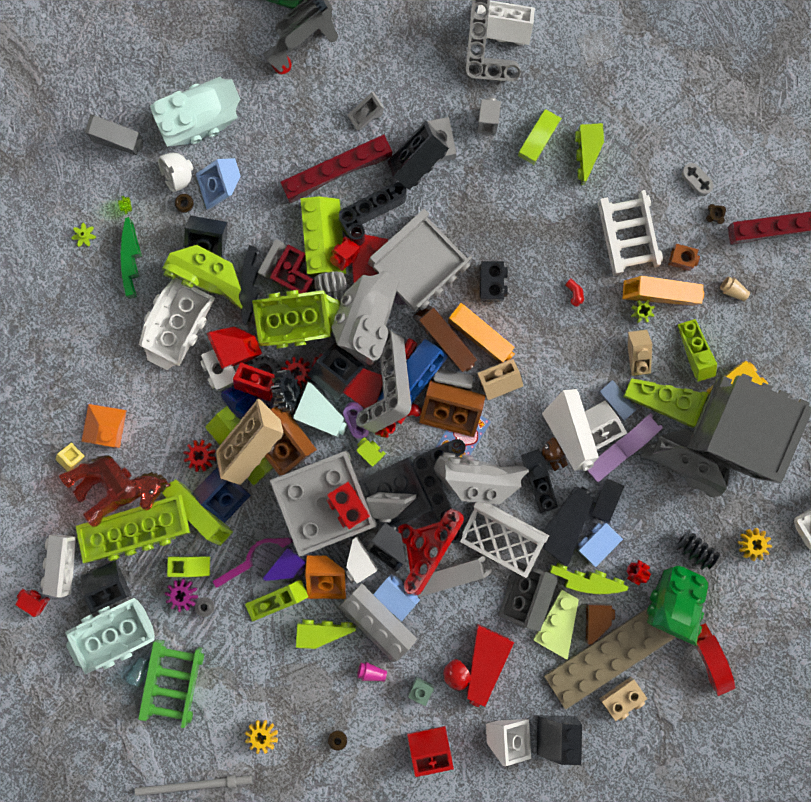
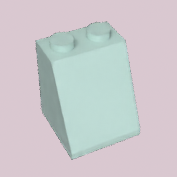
M308 382L293 419L338 438L340 434L344 435L347 424L343 416Z

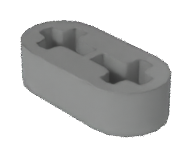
M689 163L683 168L681 173L683 179L698 195L705 196L711 192L713 182L698 165ZM693 169L695 171L693 175L688 176V170ZM701 183H706L708 185L706 189H700Z

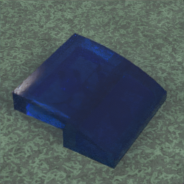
M234 385L221 393V397L228 408L240 420L256 400L259 399L254 395L235 389Z

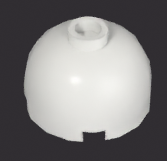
M168 153L158 158L160 172L162 175H165L168 180L165 183L172 192L179 191L190 183L193 166L189 159L186 160L179 153Z

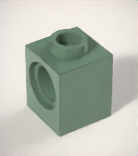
M416 676L409 690L408 698L426 706L434 690V685Z

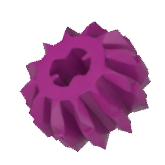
M181 579L180 583L178 580H174V586H167L171 592H165V596H170L166 603H173L170 607L172 610L178 606V612H182L183 607L188 611L190 610L189 605L195 606L196 603L192 599H197L198 595L193 594L197 587L190 588L193 584L192 581L186 585L185 579ZM179 590H181V593H185L186 596L183 597L184 600H182V598H178V595L180 594Z

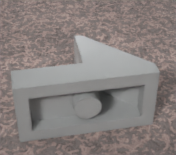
M371 92L347 116L357 131L362 130L374 118L382 116L384 106L376 94Z

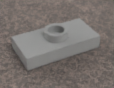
M277 239L274 241L258 271L260 275L268 280H271L270 276L287 247L283 242Z

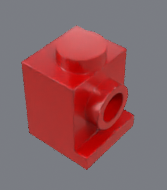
M345 236L342 244H337L332 250L333 255L330 257V262L343 271L357 259L360 246Z
M22 589L16 597L18 601L15 605L31 616L37 617L40 616L50 598H41L42 595L33 589L31 591Z

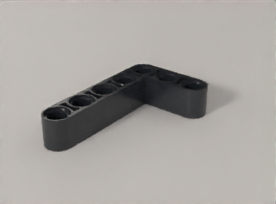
M454 439L417 456L413 461V465L434 508L433 511L438 522L441 521V513L452 509L435 473L434 466L436 460L434 459V453L440 450L443 453L455 454V457L461 456L465 452L466 446L460 439ZM453 443L461 444L462 450L460 453L452 451L451 446ZM423 458L427 461L425 469H419L416 466L418 459ZM427 476L434 477V486L427 487L424 479ZM436 493H440L443 496V502L438 505L432 501V497ZM452 516L451 519L455 522L456 518ZM461 527L458 530L459 537L457 539H454L451 543H458L459 541H461L463 537ZM445 530L443 533L447 538V531Z

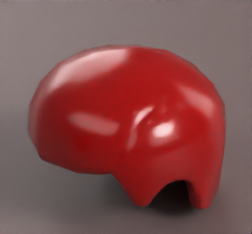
M453 659L444 667L443 677L450 688L461 691L469 685L471 675L460 660Z

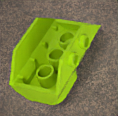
M198 245L169 254L162 267V270L165 271L163 275L172 280L175 277L182 280L181 284L190 289L194 286L209 293L223 295L236 307L242 309L239 300L241 288L231 262Z
M298 290L287 291V296L273 293L268 294L269 298L252 300L259 346L276 345L277 348L288 347V343H294V346L306 345V341L330 337L333 331L334 318L340 307V301L325 294L324 290L298 294Z

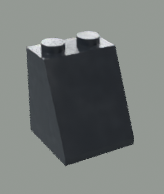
M537 715L536 755L560 765L581 766L582 724L576 716Z

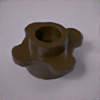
M710 204L708 206L709 212L706 216L707 222L713 221L723 224L726 207Z

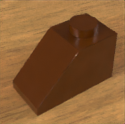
M586 603L585 642L587 644H593L612 626V620H615V609H612V605Z

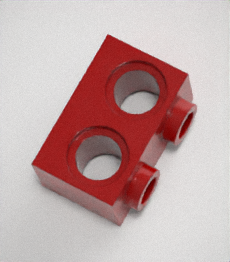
M349 481L327 494L329 499L326 501L332 510L336 509L340 516L337 519L343 528L347 526L348 529H351L370 517V514ZM339 492L347 494L348 499L344 504H340L336 500V495ZM350 509L358 512L359 516L356 521H350L347 518V512Z

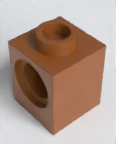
M676 243L672 247L668 265L688 271L692 270L699 263L700 256L697 255L699 249ZM681 254H687L689 262H684L681 259Z

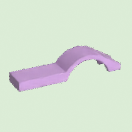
M649 413L629 433L599 455V458L593 463L594 466L587 470L596 482L602 480L625 459L643 447L663 428L662 425L658 426L652 419V413Z

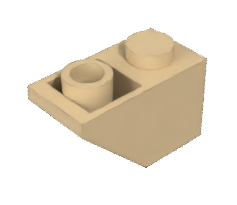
M648 331L628 332V353L632 376L650 374L652 341Z

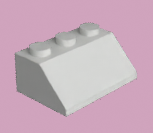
M490 0L486 39H496L498 42H514L517 45H529L535 8ZM478 5L477 13H484L486 10L483 5ZM476 25L474 32L481 33L484 28L481 25Z
M53 534L49 535V538L46 539L45 550H47V557L43 561L45 576L41 580L43 594L54 597H64L71 594L77 536Z

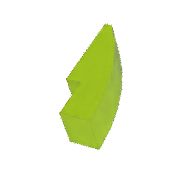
M545 109L519 151L518 156L535 165L562 118Z

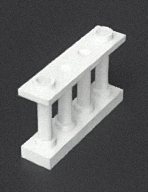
M645 190L639 193V199L612 204V202L609 203L607 197L600 199L598 202L613 276L621 275L624 272L623 269L627 266L653 262L654 268H657L663 261L661 250L658 251L650 214V196L646 195ZM641 206L643 217L621 222L613 221L612 214L614 211ZM645 225L647 236L622 241L616 237V232L620 229ZM649 243L651 254L628 259L621 258L620 256L622 248Z

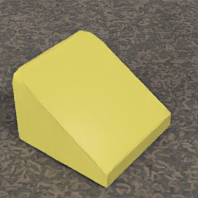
M70 443L57 454L56 461L67 472H70L85 456Z

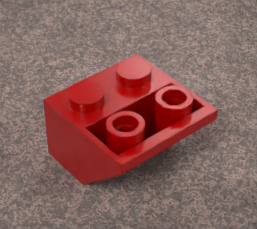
M446 726L407 733L415 777L454 770Z

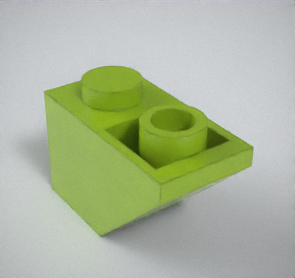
M210 556L168 557L167 577L210 576Z

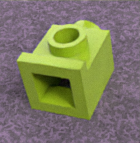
M364 437L357 444L359 448L356 451L372 467L386 455L384 451L381 453L378 451L380 447L373 440L369 442Z

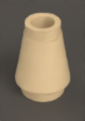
M728 276L720 286L723 294L743 302L750 295V292L734 277Z

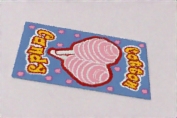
M481 416L474 437L446 430L436 447L454 439H460L466 446L465 452L462 455H470L491 421ZM456 442L452 444L451 449L454 453H460L462 446Z

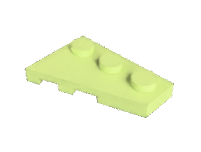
M561 589L544 619L541 631H537L533 640L568 660L579 599Z

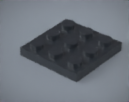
M410 457L358 481L366 500L367 497L378 492L416 494V499L397 517L391 519V522H380L379 519L375 518L380 529L385 523L398 527L434 510Z

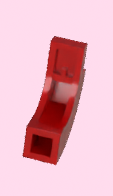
M705 623L700 625L702 630L695 647L705 664L710 684L717 696L736 689L735 682L719 642Z

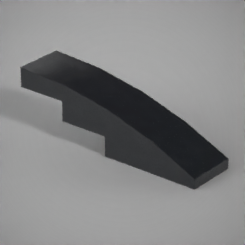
M249 245L241 279L242 323L245 326H249L254 311L252 300H258L260 294L259 288L254 287L259 269L253 266L258 249Z

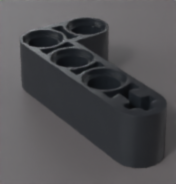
M396 182L343 208L339 212V222L345 235L358 246L362 245L365 242V229L362 224L405 203L407 188L400 182ZM384 200L386 203L381 205L377 201ZM363 208L369 209L367 213L360 212ZM345 217L352 218V220L348 222L344 221L343 219ZM355 232L361 233V236L353 237L352 234Z

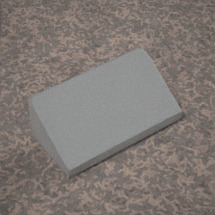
M438 369L435 373L434 382L470 390L472 388L473 376Z

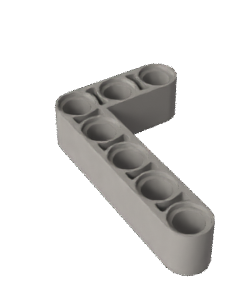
M472 0L466 58L467 75L476 79L518 80L521 70L516 61L484 58L490 0ZM483 5L486 9L485 12L482 14L476 13V6ZM481 25L484 29L481 33H475L473 27ZM475 44L480 45L482 48L477 53L471 50V47ZM477 64L480 68L473 72L469 69V66ZM491 65H495L498 67V71L490 73L488 68ZM510 67H515L517 72L510 75L507 73V70Z
M389 329L388 337L380 356L384 399L359 412L356 418L358 426L372 433L406 417L411 410L404 339Z

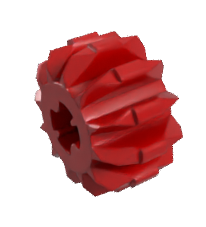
M292 357L293 363L291 364L286 360L285 363L289 367H281V370H291L292 373L300 368L299 371L302 375H298L295 379H298L297 384L302 389L301 383L304 382L307 386L306 378L311 379L307 376V373L312 368H307L310 365L309 361L303 364L302 357L299 358L298 363L296 358Z
M194 440V447L190 444L187 445L190 452L184 451L183 454L189 455V458L184 459V462L191 461L188 465L189 469L195 466V472H199L201 466L202 471L205 472L207 471L206 465L211 468L213 467V464L209 461H216V457H211V454L216 453V450H209L212 446L211 443L205 446V440H201L199 445L198 441ZM197 452L204 453V455H202L204 456L203 460L196 459V457H198L196 456Z

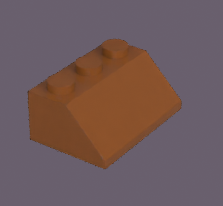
M430 380L419 423L474 437L486 395Z
M278 406L270 410L281 420L283 435L273 445L271 451L265 455V458L278 475L282 476L302 463L317 449L289 412H282V409H278Z

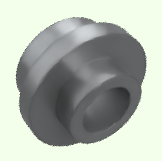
M207 597L200 598L195 604V611L201 617L210 616L215 608L214 602ZM202 604H206L208 606V609L206 611H203L201 609Z

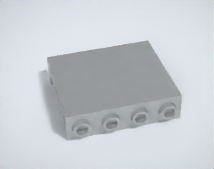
M425 209L374 253L368 261V264L377 274L386 271L399 280L396 293L414 312H417L419 309L423 311L430 304L429 299L433 296L437 298L444 291L442 289L443 286L446 284L451 285L457 279L455 276L457 273H464L470 267L469 262L472 259L471 256L466 258L428 219L429 213Z

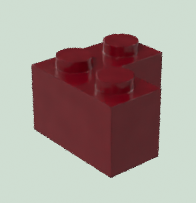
M288 244L270 276L271 281L289 291L298 290V294L308 293L314 281L312 278L299 272L306 259L305 253Z

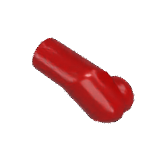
M570 278L565 286L573 292L571 304L578 307L584 302V292L582 287Z
M411 404V410L407 416L413 415L418 417L421 415L422 409L417 404ZM404 417V418H402V419H400V420H398V421H396V422H398L399 424H402L406 417Z

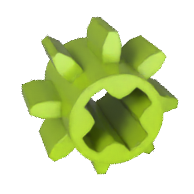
M638 300V307H631L634 310V314L631 317H636L637 323L641 320L648 323V317L653 318L655 316L651 313L655 306H650L648 304L649 300L643 304ZM641 309L646 310V313L640 314L639 311Z

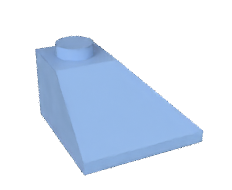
M235 158L217 159L196 173L206 209H211L232 195L240 178Z

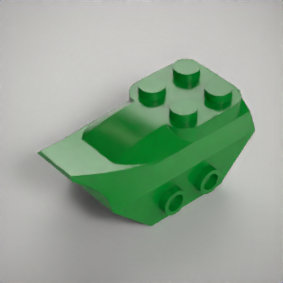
M682 566L670 567L664 570L656 589L652 591L649 598L651 604L646 612L648 615L647 623L696 646L698 636L702 630L700 622L704 617L702 610L708 590V582L705 577Z

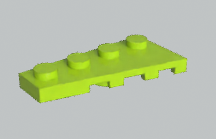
M631 378L623 397L694 428L708 392H697L692 389L675 388L670 385H659L654 382Z

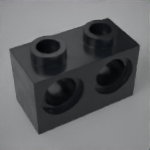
M481 261L480 302H503L504 297H507L508 286H504V278L508 277V267H504V261ZM496 268L499 271V275L493 277L489 274V270ZM496 287L499 290V294L496 296L491 295L489 288Z

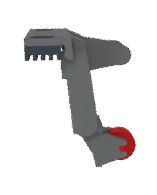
M304 0L276 24L275 30L280 38L276 45L264 52L263 55L278 74H286L292 67L291 60L287 56L286 51H293L292 48H296L318 28L328 41L335 42L337 40L338 34L331 19L333 8L328 0Z

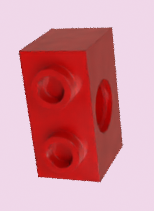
M240 362L233 377L234 388L271 401L273 397L271 386H274L272 379L275 376Z

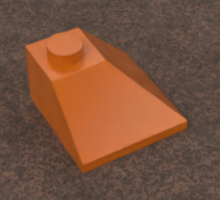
M88 404L82 442L120 448L127 410Z
M307 555V599H346L345 570L327 556Z

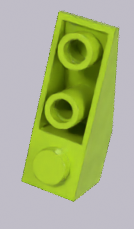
M603 123L581 124L578 131H575V142H579V149L576 150V159L580 161L578 180H581V185H585L604 144Z
M696 319L677 324L690 367L697 382L715 377L717 362Z
M302 619V622L297 624L296 648H319L356 631L357 626H352V622H341V625L333 624V621L322 620V623H314L312 619Z

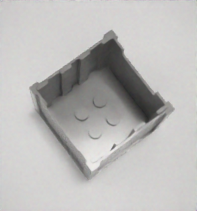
M347 451L270 480L299 557L374 528L377 525L375 518H372L351 464L352 458L350 453ZM348 481L370 514L369 518L351 529H348L347 526L345 528L342 527L337 519L340 516L336 509L332 510L326 501L329 499L327 494ZM339 492L336 495V500L340 504H344L348 499L345 492ZM350 509L347 512V518L350 521L358 519L359 515L356 510Z

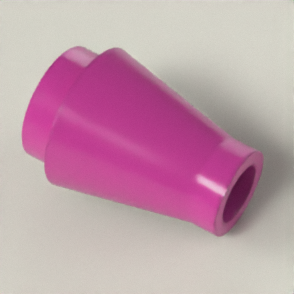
M368 662L360 663L357 678H360L361 681L385 682L387 670H383Z

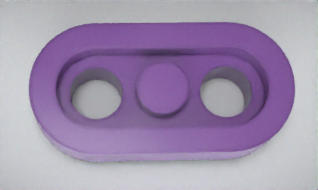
M350 402L345 406L343 416L351 434L355 438L363 439L368 436L369 431L359 428L356 424L357 415L363 408L356 402Z

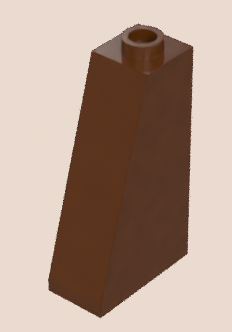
M428 305L423 311L420 309L412 316L459 371L467 372L474 367V362L477 359L434 307Z

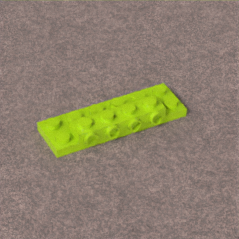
M182 495L172 496L76 526L83 563H90L100 559H108V561L118 560L121 554L131 556L137 554L136 550L142 549V551L152 550L155 544L160 546L169 545L171 540L176 539V537L190 533Z

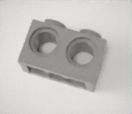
M495 98L481 100L477 133L496 134L501 101H497Z

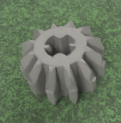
M337 271L319 274L314 277V287L316 291L324 290L325 294L346 289V278L344 273Z

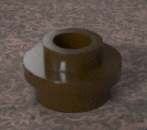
M180 194L176 197L175 207L179 212L187 213L192 210L194 201L190 195ZM183 201L188 202L187 206L182 207L181 203Z
M336 730L329 735L328 744L333 750H342L347 745L348 739L344 732ZM335 738H340V739H341V743H340V744H336V743L334 742V739H335Z

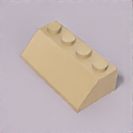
M256 400L216 450L221 479L241 485L250 476L253 469L260 464L263 457L271 451L273 445L281 439L283 435L281 420L261 400Z

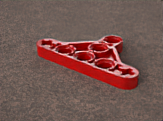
M450 509L444 514L440 522L419 529H415L407 524H402L397 528L401 534L402 542L406 544L410 573L405 580L404 590L408 594L416 596L424 590L463 524L464 517L461 512ZM452 516H455V522L451 519ZM408 528L410 534L407 538H403V531ZM446 530L447 538L441 541L440 534ZM419 538H422L423 545L417 548L416 542ZM436 547L437 555L432 558L430 556V551L432 548ZM426 564L427 572L422 575L420 568ZM412 583H415V589H413V587L411 586Z

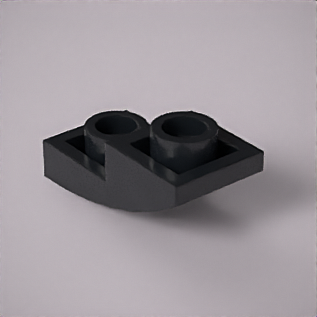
M606 479L591 517L609 524L624 485Z

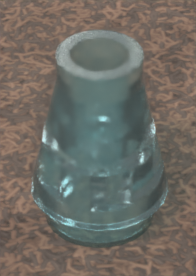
M138 657L127 673L125 682L140 687L141 683H144L149 661Z

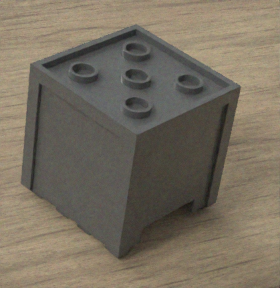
M744 373L741 376H736L732 384V379L728 377L716 378L687 449L756 480L782 483L811 416L810 403L803 399H800L799 402L789 398V393L779 390L777 393L772 390L773 386L764 382L762 385L752 382L753 377Z

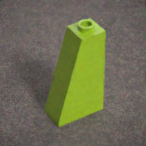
M175 479L167 484L162 494L166 498L182 495L187 520L206 540L221 546L232 535L233 531L200 505L192 495V491L182 482Z

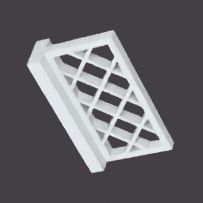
M476 502L474 511L463 531V537L459 542L527 578L549 535L489 503ZM480 513L485 517L486 524L477 527L475 518ZM498 523L501 525L503 533L494 536L491 525ZM487 526L491 537L481 540L478 529ZM475 530L478 541L471 543L466 540L468 532ZM508 533H517L520 542L511 545ZM504 535L507 546L498 549L495 538ZM492 539L495 550L488 552L484 549L482 542ZM532 541L538 546L535 552L528 554L524 543ZM521 544L524 556L515 558L512 547ZM508 548L512 559L504 561L501 559L499 551ZM526 558L528 566L525 572L518 568L516 560Z

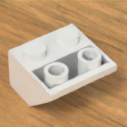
M606 400L585 411L596 450L627 434L619 417Z

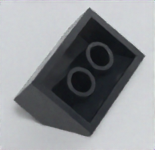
M425 121L387 162L393 177L410 190L413 186L419 184L421 178L433 169L434 164L439 159L445 157L449 147L430 123Z

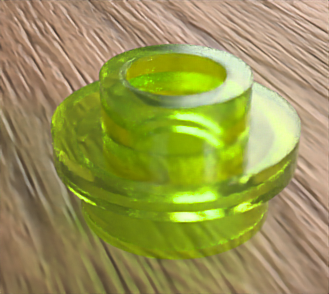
M121 196V200H118L120 212L123 211L124 215H127L128 212H132L130 197Z

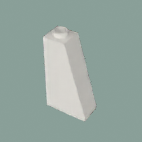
M577 389L563 390L545 409L542 415L574 471L582 469L586 471L594 466L593 463L599 456Z

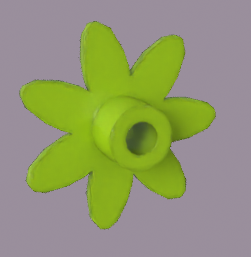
M85 223L81 224V230L74 227L73 230L77 234L72 236L71 239L78 240V247L83 242L90 246L89 239L96 238L95 235L90 234L94 227L91 226L86 229Z

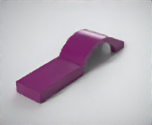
M291 537L266 538L256 542L250 548L244 563L212 582L218 588L253 566V554L257 547L263 543L271 542L283 548L292 543L293 540Z

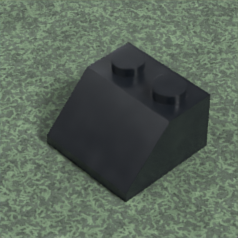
M190 215L184 228V249L198 245L223 258L227 241L228 222Z
M335 342L315 362L307 376L336 399H339L361 373L365 365Z

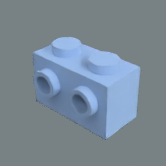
M605 522L596 524L591 530L593 533L588 538L585 536L578 543L580 547L577 551L594 567H597L623 540Z
M392 575L373 594L400 621H403L420 601L418 595L408 594L404 590V585L400 578L393 577Z

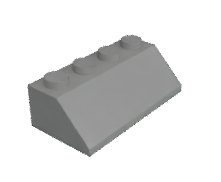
M363 584L338 606L392 662L398 661L417 640Z

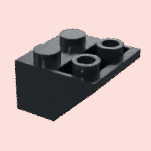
M117 560L80 576L83 597L91 614L132 596Z

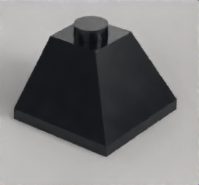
M385 523L366 550L397 572L406 562L402 537L394 525Z

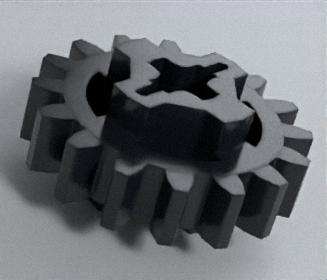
M291 370L277 371L274 374L275 378L272 379L274 386H271L272 396L276 398L275 404L278 403V409H282V412H293L300 403L299 396H301L300 386H297L298 379L294 378L295 374L291 373Z

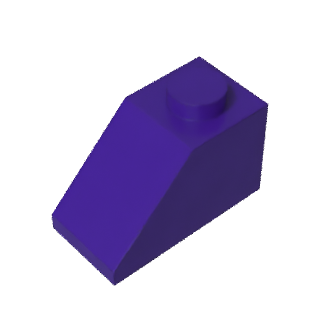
M288 547L263 579L270 581L294 578L296 574L300 576L306 569V566H304L306 560L301 556L299 557L295 551Z

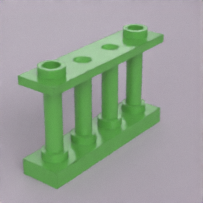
M157 639L153 642L138 720L147 721L153 714L181 719V728H185L188 723H191L193 718V711L190 710L199 665L203 664L204 653H202L201 647L195 650V654L167 649L164 646L165 641ZM166 656L193 661L192 671L188 673L163 668L160 665L161 658ZM166 676L189 681L188 692L161 688L159 685H156L157 678ZM160 695L186 700L184 712L155 707V704H153L154 696Z

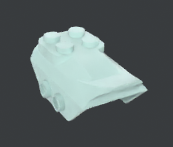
M220 76L203 84H194L186 91H177L172 95L157 100L154 104L150 105V108L168 147L190 143L197 144L202 141V138L218 135L219 131L224 130L238 118L236 108L241 99L233 80L222 79Z
M133 598L112 609L107 606L98 611L100 615L93 618L91 614L81 619L82 624L65 632L68 638L67 649L75 666L82 667L84 674H88L102 666L105 670L115 665V660L120 658L123 661L133 656L131 652L154 641L153 626L145 609L138 600Z

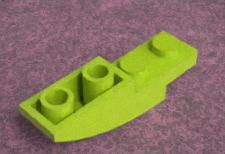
M557 563L556 566L551 564L548 571L565 578L563 586L580 592L612 594L628 590V586L624 585V580L616 577L613 580L606 578V573L595 570V573L589 571L587 578H585V573L577 570L574 573L567 571V566Z

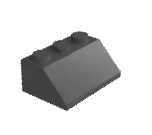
M516 561L518 568L525 572L528 565ZM532 567L527 578L513 571L498 616L525 628L541 631L559 576Z

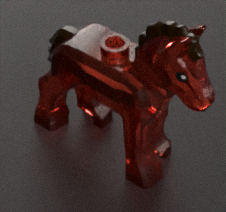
M110 455L97 456L96 459H91V461L87 462L88 464L81 463L76 468L59 475V478L67 488L73 486L77 480L84 478L75 487L76 489L72 491L80 503L86 499L88 491L95 484L102 483L108 495L83 514L92 527L100 525L105 515L119 507L130 504L139 497H141L140 506L142 509L150 510L156 498L159 497L161 492H164V488L171 486L161 474L158 475V473L153 472L149 474L144 473L130 480L132 475L126 467L122 468Z

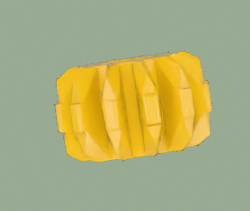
M754 528L753 532L751 529H747V535H740L744 540L737 543L743 545L739 552H745L744 558L750 557L751 561H755L757 558L763 560V554L769 555L766 548H772V545L767 544L771 538L765 537V531L759 533L758 528ZM753 541H756L757 548H753Z
M256 720L255 725H249L251 731L245 732V735L249 737L245 740V743H252L249 749L252 750L256 747L257 754H259L261 748L264 754L268 752V748L273 750L275 747L273 743L278 741V738L274 737L278 734V730L271 731L274 724H270L269 727L266 726L267 720H264L262 725L259 720ZM259 733L266 736L263 741L261 738H258Z

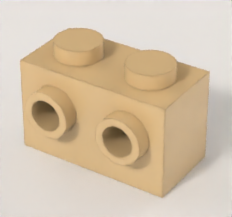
M514 359L478 373L481 386L488 400L523 387L522 378Z
M629 677L599 699L615 721L618 719L621 721L634 708L635 710L641 708L645 704L644 701L647 700V697L636 681Z

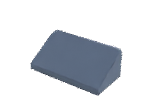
M613 380L598 391L599 395L604 401L606 400L621 421H625L637 410L629 399L623 397L624 393Z

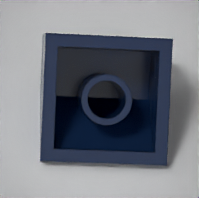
M218 466L192 492V495L200 505L224 523L251 496L241 485L221 479Z

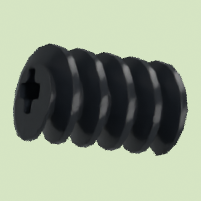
M688 530L678 541L676 550L678 551L683 548L682 555L689 553L688 560L695 557L694 564L697 565L701 562V570L706 567L708 570L711 569L718 561L720 553H714V548H708L706 542L702 543L701 538H696L695 533L689 534L690 530Z

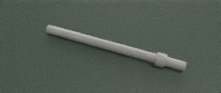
M236 775L223 779L135 788V796L225 786L234 788L237 785L252 784V776L236 777Z

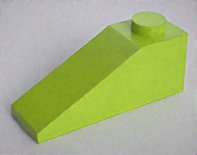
M300 579L246 603L245 606L253 622L308 598V594Z

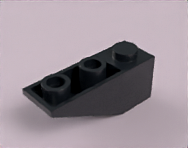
M537 449L522 454L523 465L529 470L526 475L540 514L558 508L546 462L540 450Z

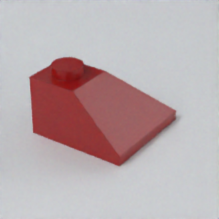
M235 326L207 333L222 369L239 365L240 362L247 363L262 354L255 336Z

